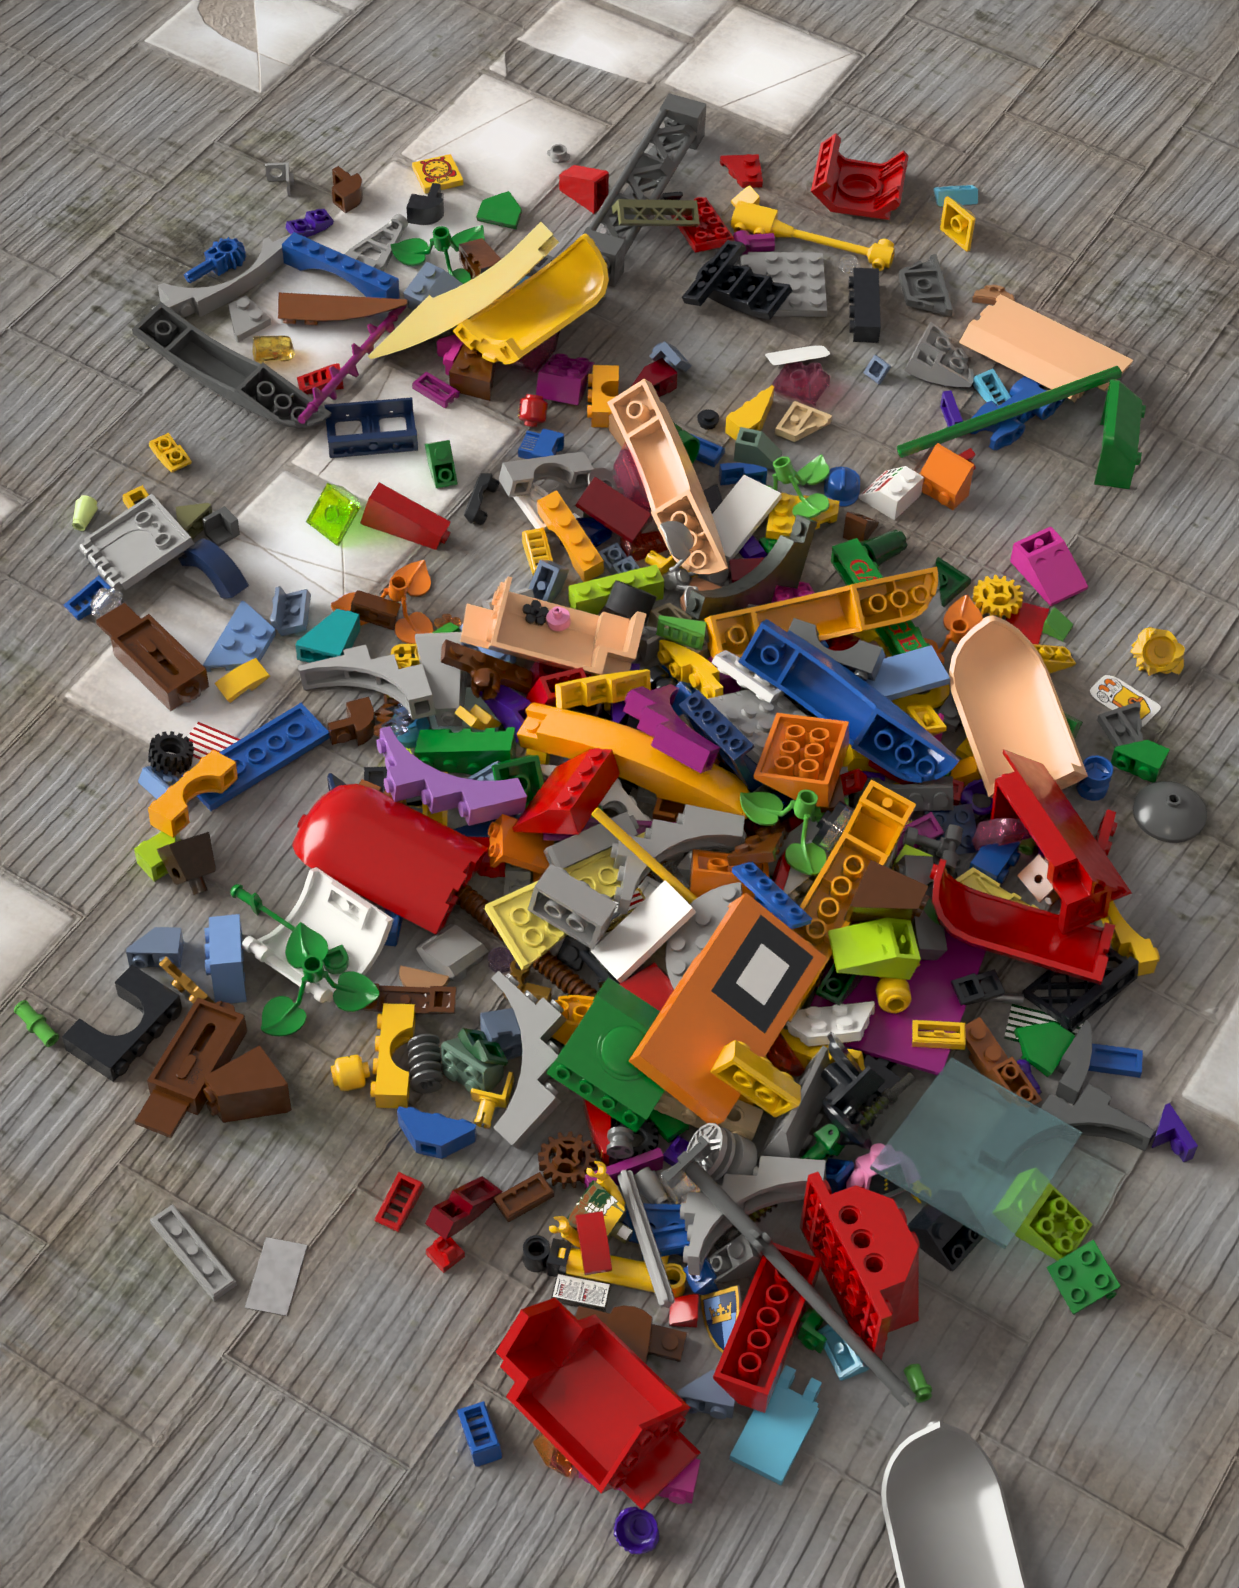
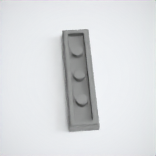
M173 1204L150 1219L151 1225L213 1301H216L237 1286L235 1279Z

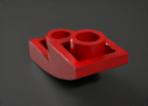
M603 1211L575 1215L584 1275L612 1271Z

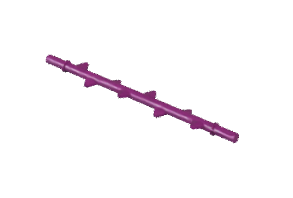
M407 305L390 311L378 327L371 323L367 325L370 333L368 339L360 347L355 343L351 345L353 355L340 370L333 366L329 368L332 379L322 391L317 387L312 389L314 400L307 404V408L297 418L299 423L304 424L313 413H316L327 397L336 400V387L348 374L354 377L359 376L356 364L366 353L370 354L374 350V344L385 331L392 333L395 330L393 322L398 320V316L406 309Z

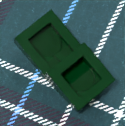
M462 1028L457 1036L464 1047L475 1058L485 1063L507 1065L508 1060L499 1043L488 1041L483 1031Z

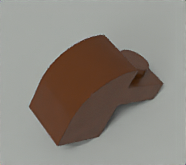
M339 166L333 168V203L344 213H347L359 206L363 200L362 179L358 173L351 176Z
M369 697L346 702L347 718L328 723L332 745L356 739L358 746L372 738L374 735L375 717Z

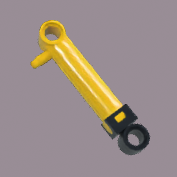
M533 1235L527 1238L523 1244V1263L531 1272H542L547 1268V1275L558 1277V1274L572 1275L655 1293L645 1262L610 1255L612 1271L584 1275L580 1248L572 1247L570 1242L553 1238L550 1248L549 1241L545 1237ZM532 1252H541L542 1255H540V1256H533V1255H531V1253H532ZM669 1255L661 1257L668 1280L678 1282L674 1285L670 1284L674 1298L683 1296L686 1284V1274L683 1268L675 1263L668 1264Z

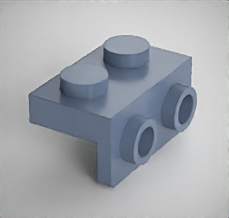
M281 586L275 588L270 621L281 636L307 630L311 594L308 589L286 594Z

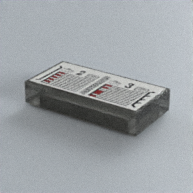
M557 1273L551 1299L555 1297L564 1305L581 1306L606 1312L611 1283Z

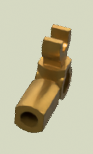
M513 960L510 965V974L520 983L517 988L522 993L528 990L539 1001L544 998L550 1003L552 988L531 983L524 984L525 978L529 976L530 966L527 969L518 970L516 969L517 962Z

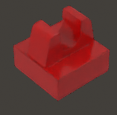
M440 1236L426 1249V1255L443 1273L465 1257V1252L451 1237L445 1240Z

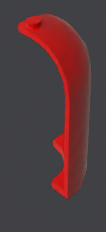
M359 784L337 786L319 798L307 815L303 814L297 825L299 830L292 843L295 854L311 869L317 867L351 891L434 934H437L445 927L459 897L455 896L456 892L459 891L462 885L466 887L471 878L480 869L488 847L399 801L394 802L393 798L376 789Z
M940 859L939 865L933 864L930 879L934 880L932 904L937 920L951 937L971 947L1100 985L1102 983L1109 959L1106 954L1110 948L1115 925L1105 922L1102 928L1088 924L1062 934L1058 928V914L970 888L947 873L945 867L947 860Z

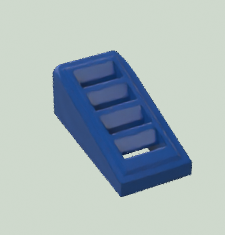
M98 575L67 601L64 607L79 621L113 601L117 595ZM87 600L89 603L85 605L83 601ZM79 605L82 609L78 611L75 606Z
M485 1402L458 1409L457 1413L475 1466L478 1467L501 1459L500 1444ZM483 1415V1418L467 1423L468 1419ZM486 1426V1427H484V1428H481V1429H478V1430H475V1431H472V1432H471V1430H474V1429H477V1428ZM486 1437H490V1438H487V1439H484V1440H481V1441H478V1442H475V1443H474V1441H476V1440H480V1439H483V1438H486Z

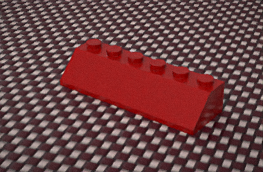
M773 1243L780 1253L814 1288L818 1279L821 1259ZM764 1255L758 1265L713 1375V1379L738 1404L763 1413L767 1410L808 1304Z

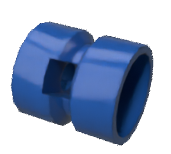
M1090 756L1083 761L1088 777L1077 782L1076 789L1084 799L1098 801L1103 799L1108 792L1113 774V766L1108 759L1102 756Z

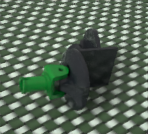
M832 1032L827 1035L830 1041L828 1050L835 1062L829 1064L821 1074L823 1080L833 1089L822 1100L825 1113L832 1123L825 1125L814 1133L817 1142L800 1159L823 1160L828 1154L838 1156L845 1145H857L869 1150L872 1146L868 1131L859 1124L865 1117L857 1109L886 1080L869 1066L862 1071L844 1044Z

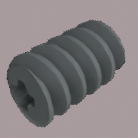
M434 1034L415 1036L407 1044L410 1085L418 1093H433L442 1088L440 1082L443 1080V1073H441L442 1064L440 1063L441 1055L439 1054L441 1050L438 1045L440 1039Z

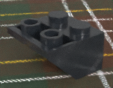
M938 1191L907 1225L911 1232L914 1231L920 1243L919 1248L952 1272L986 1235L961 1194L954 1192Z

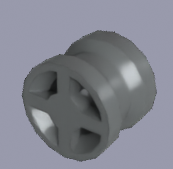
M614 1127L608 1130L607 1139L610 1143L607 1145V1155L615 1159L631 1157L634 1153L633 1145H631V1142L634 1140V1132L626 1127Z

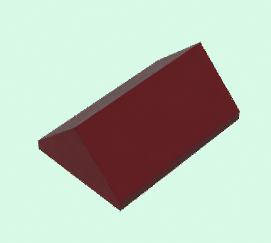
M597 477L592 479L575 505L631 544L653 520L651 513Z

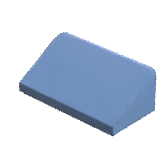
M143 767L138 782L156 799L160 798L170 786L179 781L171 772H168L166 775L163 774L164 770L156 771V767Z

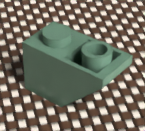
M740 427L735 442L734 461L774 469L773 462L782 456V451L762 431Z

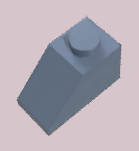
M540 560L528 589L533 590L536 599L552 603L561 592L570 569L551 560Z

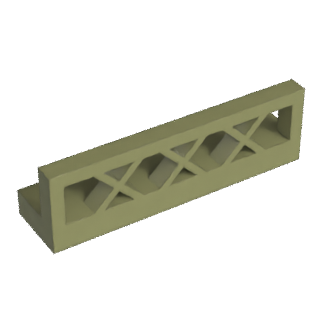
M618 199L612 206V213L618 215L619 226L697 227L700 225L697 200ZM624 215H636V217L630 220L625 219ZM643 215H655V218L648 220ZM663 215H675L673 220H667ZM682 215H692L693 220H686Z

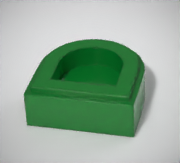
M343 944L328 950V954L323 961L325 970L330 974H341L349 967V957Z

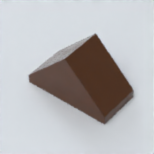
M847 512L843 538L849 541L857 538L859 542L868 540L879 522L860 513Z

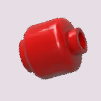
M526 394V397L520 399L518 418L524 421V426L537 427L538 423H544L546 420L548 403L543 400V396Z

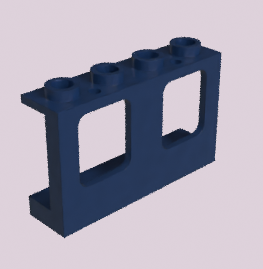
M412 397L324 405V408L331 412V416L326 419L330 458L418 451ZM405 418L406 430L380 432V419ZM348 421L361 422L362 434L336 436V423Z
M699 690L679 704L691 729L720 747L716 758L747 786L750 793H753L763 785V783L754 779V773L758 764L746 755L755 746Z

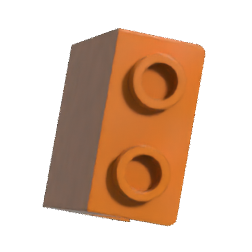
M502 814L495 822L490 824L488 829V835L490 836V847L488 850L490 867L496 868L501 862H505L533 871V882L538 881L549 867V862L543 851L547 847L554 845V841L543 840V833L514 832L512 827L518 819Z

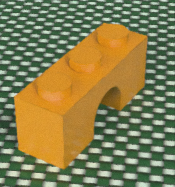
M593 365V374H588V387H592V389H588V402H591L592 405H587V418H592L591 427L609 428V415L613 413L607 402L618 396L619 365Z

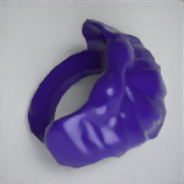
M982 779L973 780L962 790L961 805L972 803L975 814H990L992 812L993 798L989 797L991 804L987 808H979L974 805L972 801L973 794L978 793L986 796L988 794Z

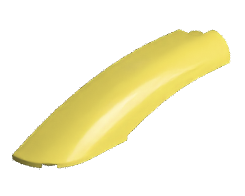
M540 222L510 253L479 276L434 298L429 295L368 357L374 359L407 349L456 327L467 318L470 319L494 303L522 280L559 243L558 240Z

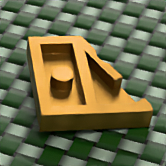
M167 957L159 963L174 979L171 984L181 993L186 990L190 994L187 999L193 1004L197 998L215 1003Z

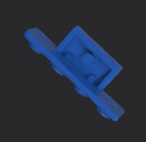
M753 862L732 867V873L755 894L754 899L790 929L811 924L812 918Z

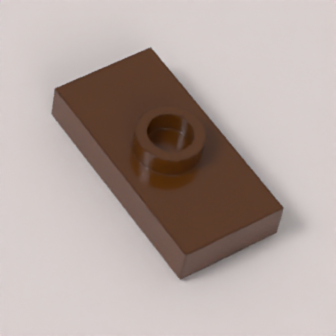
M538 1172L494 1197V1203L509 1223L553 1198L554 1191L541 1172Z

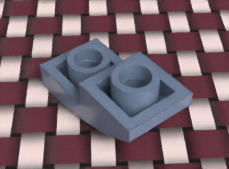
M618 543L598 552L604 560L605 568L612 575L640 568L632 556H626Z

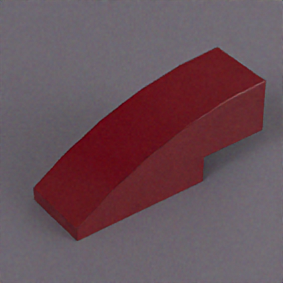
M481 1176L452 1190L449 1199L433 1206L425 1224L446 1240L478 1218L494 1203V1197L503 1191Z

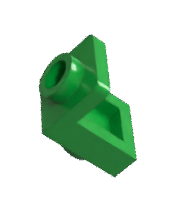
M811 1308L806 1311L801 1319L803 1325L800 1328L798 1339L801 1340V1343L807 1349L822 1353L827 1338L817 1332V1330L825 1320L815 1309Z

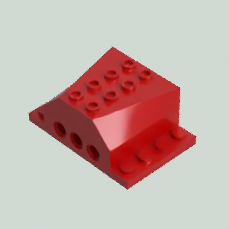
M819 1172L808 1175L800 1229L814 1257L821 1259L820 1269L849 1326L882 1360L885 1344L888 1340V1333L919 1321L920 1243L914 1231L911 1232L909 1230L905 1212L902 1208L897 1207L894 1199L857 1185L832 1194L828 1181L822 1180Z

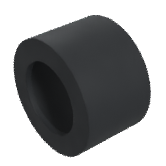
M616 580L605 607L630 618L637 611L646 613L644 623H647L657 597Z

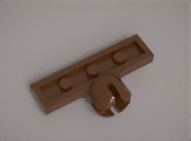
M447 639L442 644L441 663L468 672L472 677L471 690L476 698L480 697V691L484 701L496 698L498 692H500V685L526 694L531 690V670Z

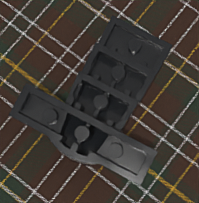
M727 240L717 254L700 268L695 278L696 280L684 293L682 299L685 304L701 306L707 298H710L733 310L770 320L793 290L790 284L773 282L771 275L755 274L751 267L735 266L734 264L744 253L746 247L742 242Z

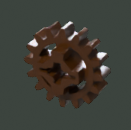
M569 1131L567 1137L558 1132V1139L549 1136L548 1144L542 1143L541 1152L538 1153L539 1171H544L543 1177L546 1180L552 1178V1186L560 1182L562 1183V1189L566 1188L567 1183H571L572 1187L576 1188L577 1181L585 1184L587 1168L593 1170L596 1167L594 1163L596 1161V1150L591 1149L590 1140L582 1142V1134L574 1138L572 1131ZM553 1153L554 1158H552V1162L550 1163L549 1159ZM584 1157L585 1163L583 1166H581L580 1162H582V1158Z

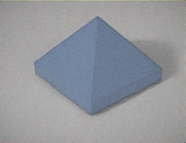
M874 355L863 373L876 383L881 384L891 366L879 356Z

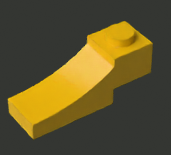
M1111 901L1108 917L1101 919L1103 926L1105 922L1115 925L1111 939L1113 950L1121 956H1126L1127 959L1132 956L1139 961L1138 976L1154 973L1157 962L1160 960L1158 949L1153 947L1150 938L1144 939L1129 926L1118 911L1114 901Z

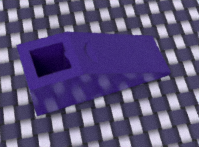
M500 685V692H498L497 697L484 702L505 729L507 727H515V742L518 743L517 732L527 718L526 708L531 702L511 688Z

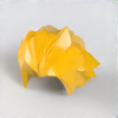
M1148 627L1139 633L1138 639L1131 645L1133 647L1131 653L1134 655L1133 658H1137L1136 667H1139L1138 671L1146 670L1149 676L1158 672L1163 674L1173 672L1178 675L1182 672L1185 647L1178 643L1177 638H1175L1172 632Z

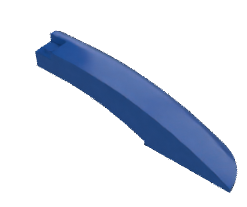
M768 619L761 622L739 660L740 664L783 691L818 718L848 721L849 744L852 746L851 748L900 779L916 783L937 780L949 773L960 761L925 728L871 685L792 631L786 632Z

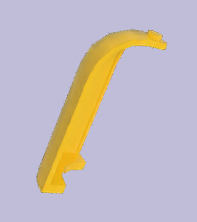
M587 234L581 235L545 267L470 319H465L453 332L470 350L476 349L482 353V358L490 362L500 361L503 364L516 362L594 307L605 295L609 281L607 264L600 250L595 245L594 240Z

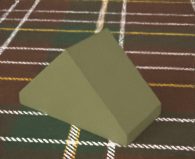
M209 503L176 507L177 522L193 540L204 530L202 519L212 513V506Z

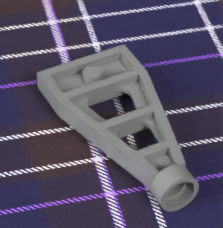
M396 214L388 224L350 248L345 255L384 272L393 255L391 244L399 242L403 231L408 226L407 219L401 214ZM382 237L391 240L388 246L377 241ZM371 248L380 252L381 255L378 260H374L362 255V253Z

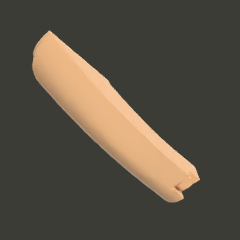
M643 379L607 403L624 436L640 474L651 506V514L665 543L664 533L659 526L661 523L677 521L684 524L691 532L694 544L689 549L691 555L681 565L683 568L701 575L723 572L728 569L727 561L699 479L665 404L660 402L652 383ZM672 555V557L674 558V560H675L676 562H678V561L680 560V559H676V558Z

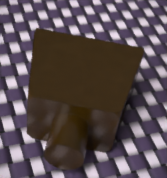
M209 832L157 849L175 885L189 881L193 895L208 891L203 876L216 871Z

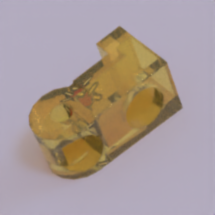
M253 336V359L260 364L264 363V361L272 360L289 361L295 355L292 339L288 336Z

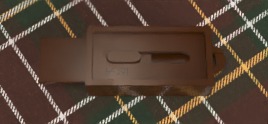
M123 603L96 620V624L111 638L114 656L170 711L185 702L189 703L201 695L202 691L209 687L206 668L150 614L140 618L127 604Z
M197 998L147 1080L150 1096L135 1119V1124L172 1138L187 1111L199 1115L207 1101L203 1091L206 1088L204 1076L230 1062L247 1033L245 1015L235 1012V1007L230 1003L222 1001L212 1003Z

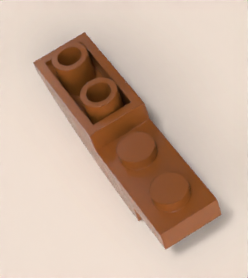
M981 1017L966 1024V1047L971 1053L969 1059L994 1091L1008 1105L1013 1104L1018 1108L1021 1107L1028 1110L1042 1101L1041 1097L1013 1056L1007 1057Z

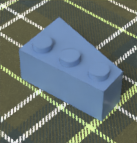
M240 914L209 917V928H204L206 941L205 969L206 975H211L215 1003L218 1001L230 1004L247 1002L244 984L245 972L243 971L244 953L241 948L243 938Z

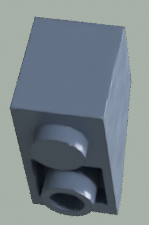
M176 927L153 928L127 947L126 954L129 966L134 965L137 968L161 967L159 963L167 957L176 967H181L184 945L182 929Z
M715 1370L707 1372L678 1390V1396L691 1407L688 1413H707L717 1419L733 1417L736 1401L713 1379Z

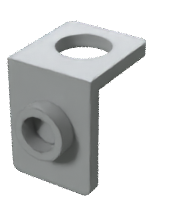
M289 162L266 163L267 181H286L287 195L291 196L290 185H294V173L289 171ZM274 168H278L282 171V173L278 176H274L270 173V171Z

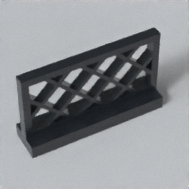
M1109 948L1106 954L1109 958L1108 961H1115L1119 966L1116 968H1106L1100 985L1085 980L1084 982H1069V975L1048 970L1025 988L1022 994H1024L1027 1000L1058 1021L1063 1028L1073 1032L1085 1020L1090 1018L1138 978L1139 961L1132 956L1126 959ZM1065 975L1066 982H1051L1053 976ZM1066 989L1067 996L1052 997L1051 990ZM1070 989H1085V994L1082 996H1070ZM1036 990H1048V997H1038L1033 993ZM1067 1003V1008L1061 1013L1052 1007V1004Z

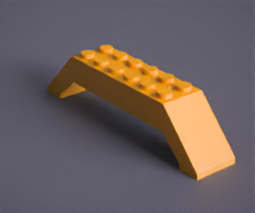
M873 780L866 787L844 832L800 905L812 918V921L809 925L792 930L826 956L827 959L788 1019L789 1022L792 1021L808 999L833 957L828 931L851 926L852 922H847L844 918L870 861L872 860L886 866L916 807L914 802Z

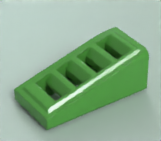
M659 615L656 635L702 650L706 622Z

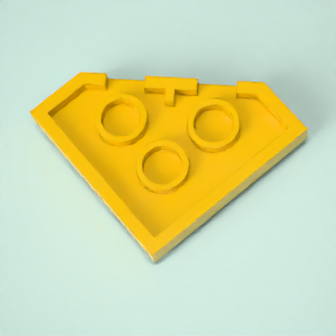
M781 493L782 498L769 513L766 538L778 540L780 535L790 537L796 518L792 512L793 507L797 503L802 502L799 496ZM828 498L830 504L828 510L821 512L816 517L810 518L817 522L816 529L820 528V524L824 522L831 524L837 521L840 501Z

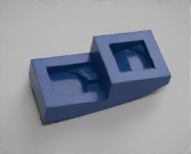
M746 463L720 464V486L737 484L743 475L766 485V467Z

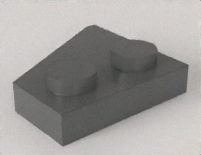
M1139 701L1098 715L1097 721L1114 747L1143 741L1141 733L1142 719H1140L1141 704Z

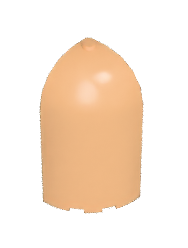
M985 617L960 640L952 655L949 677L951 693L988 797L993 798L996 778L1005 773L1014 772L1003 755V749L1043 763L1061 790L1088 777L1042 657L1030 640L1018 628L999 617Z

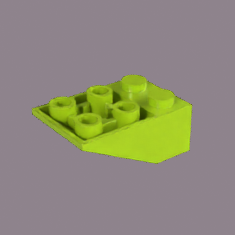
M882 918L828 931L837 973L910 980L921 960L911 920Z
M1036 1169L1019 1174L991 1214L1011 1234L1057 1261L1075 1251L1093 1225Z

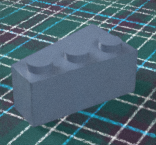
M513 1008L480 1013L481 1031L484 1032L487 1040L499 1043L507 1060L522 1056L521 1031Z

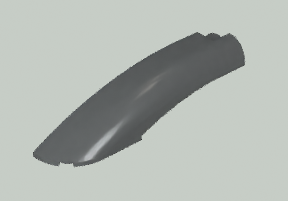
M162 302L132 328L134 336L187 375L229 401L281 425L295 428L314 426L331 416V412L320 405L318 411L313 413L304 424L299 423L297 418L307 408V404L313 401L311 397L262 362L260 364L212 339Z

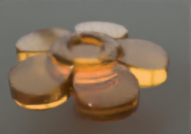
M443 614L442 619L436 618L434 620V625L438 629L450 622L459 626L461 619L459 617L452 618L451 614Z

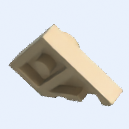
M794 401L775 428V435L796 442L829 425L832 422V415Z

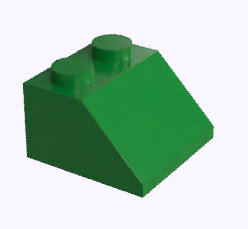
M527 755L492 765L495 781L519 779L527 795L526 809L544 784L539 756Z

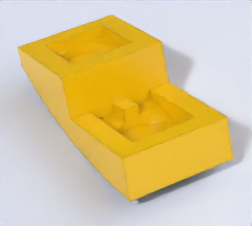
M477 704L470 711L462 706H459L455 711L458 717L478 730L497 728L501 724Z

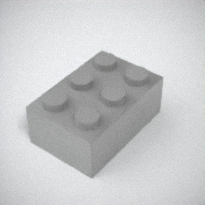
M550 864L534 887L528 911L594 950L609 928L617 903L613 902L608 895L600 894L593 890L586 882L579 881L570 876L563 868Z

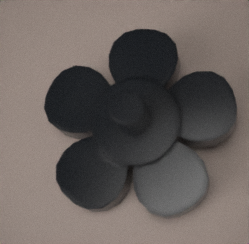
M533 600L531 605L525 604L522 609L523 613L527 614L525 620L528 623L533 624L535 621L538 625L545 624V617L549 610L547 607H541L540 601Z

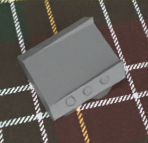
M455 924L448 925L416 948L427 967L437 974L449 976L450 980L456 982L461 981L466 976L468 966L479 964L483 960V955L489 952L483 943Z

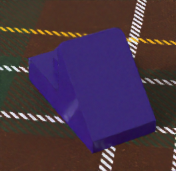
M1168 1103L1165 1105L1160 1117L1152 1148L1170 1141L1173 1152L1179 1155L1183 1162H1187L1193 1159L1198 1145L1171 1104Z

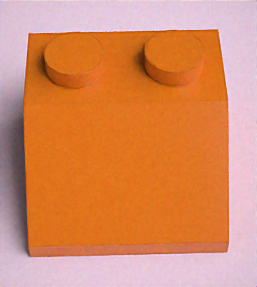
M937 443L919 473L924 477L922 493L954 510L969 496L974 464Z

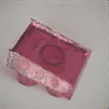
M801 361L786 363L771 385L774 386V391L816 406L819 397L829 387L830 376L823 371L820 363L814 362L806 366Z
M997 818L980 822L972 843L977 851L984 845L998 843L999 846L1029 839L1032 836L1018 819Z

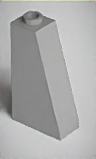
M624 812L611 818L628 835H637L636 830L639 829V826L633 815L629 816L628 812ZM600 823L580 832L579 835L571 836L547 847L543 852L549 865L552 864L555 867L565 869L611 848L613 842L618 843V839Z

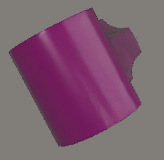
M740 230L733 234L734 241L742 242L746 247L742 255H748V252L775 251L774 233L750 235L749 232Z

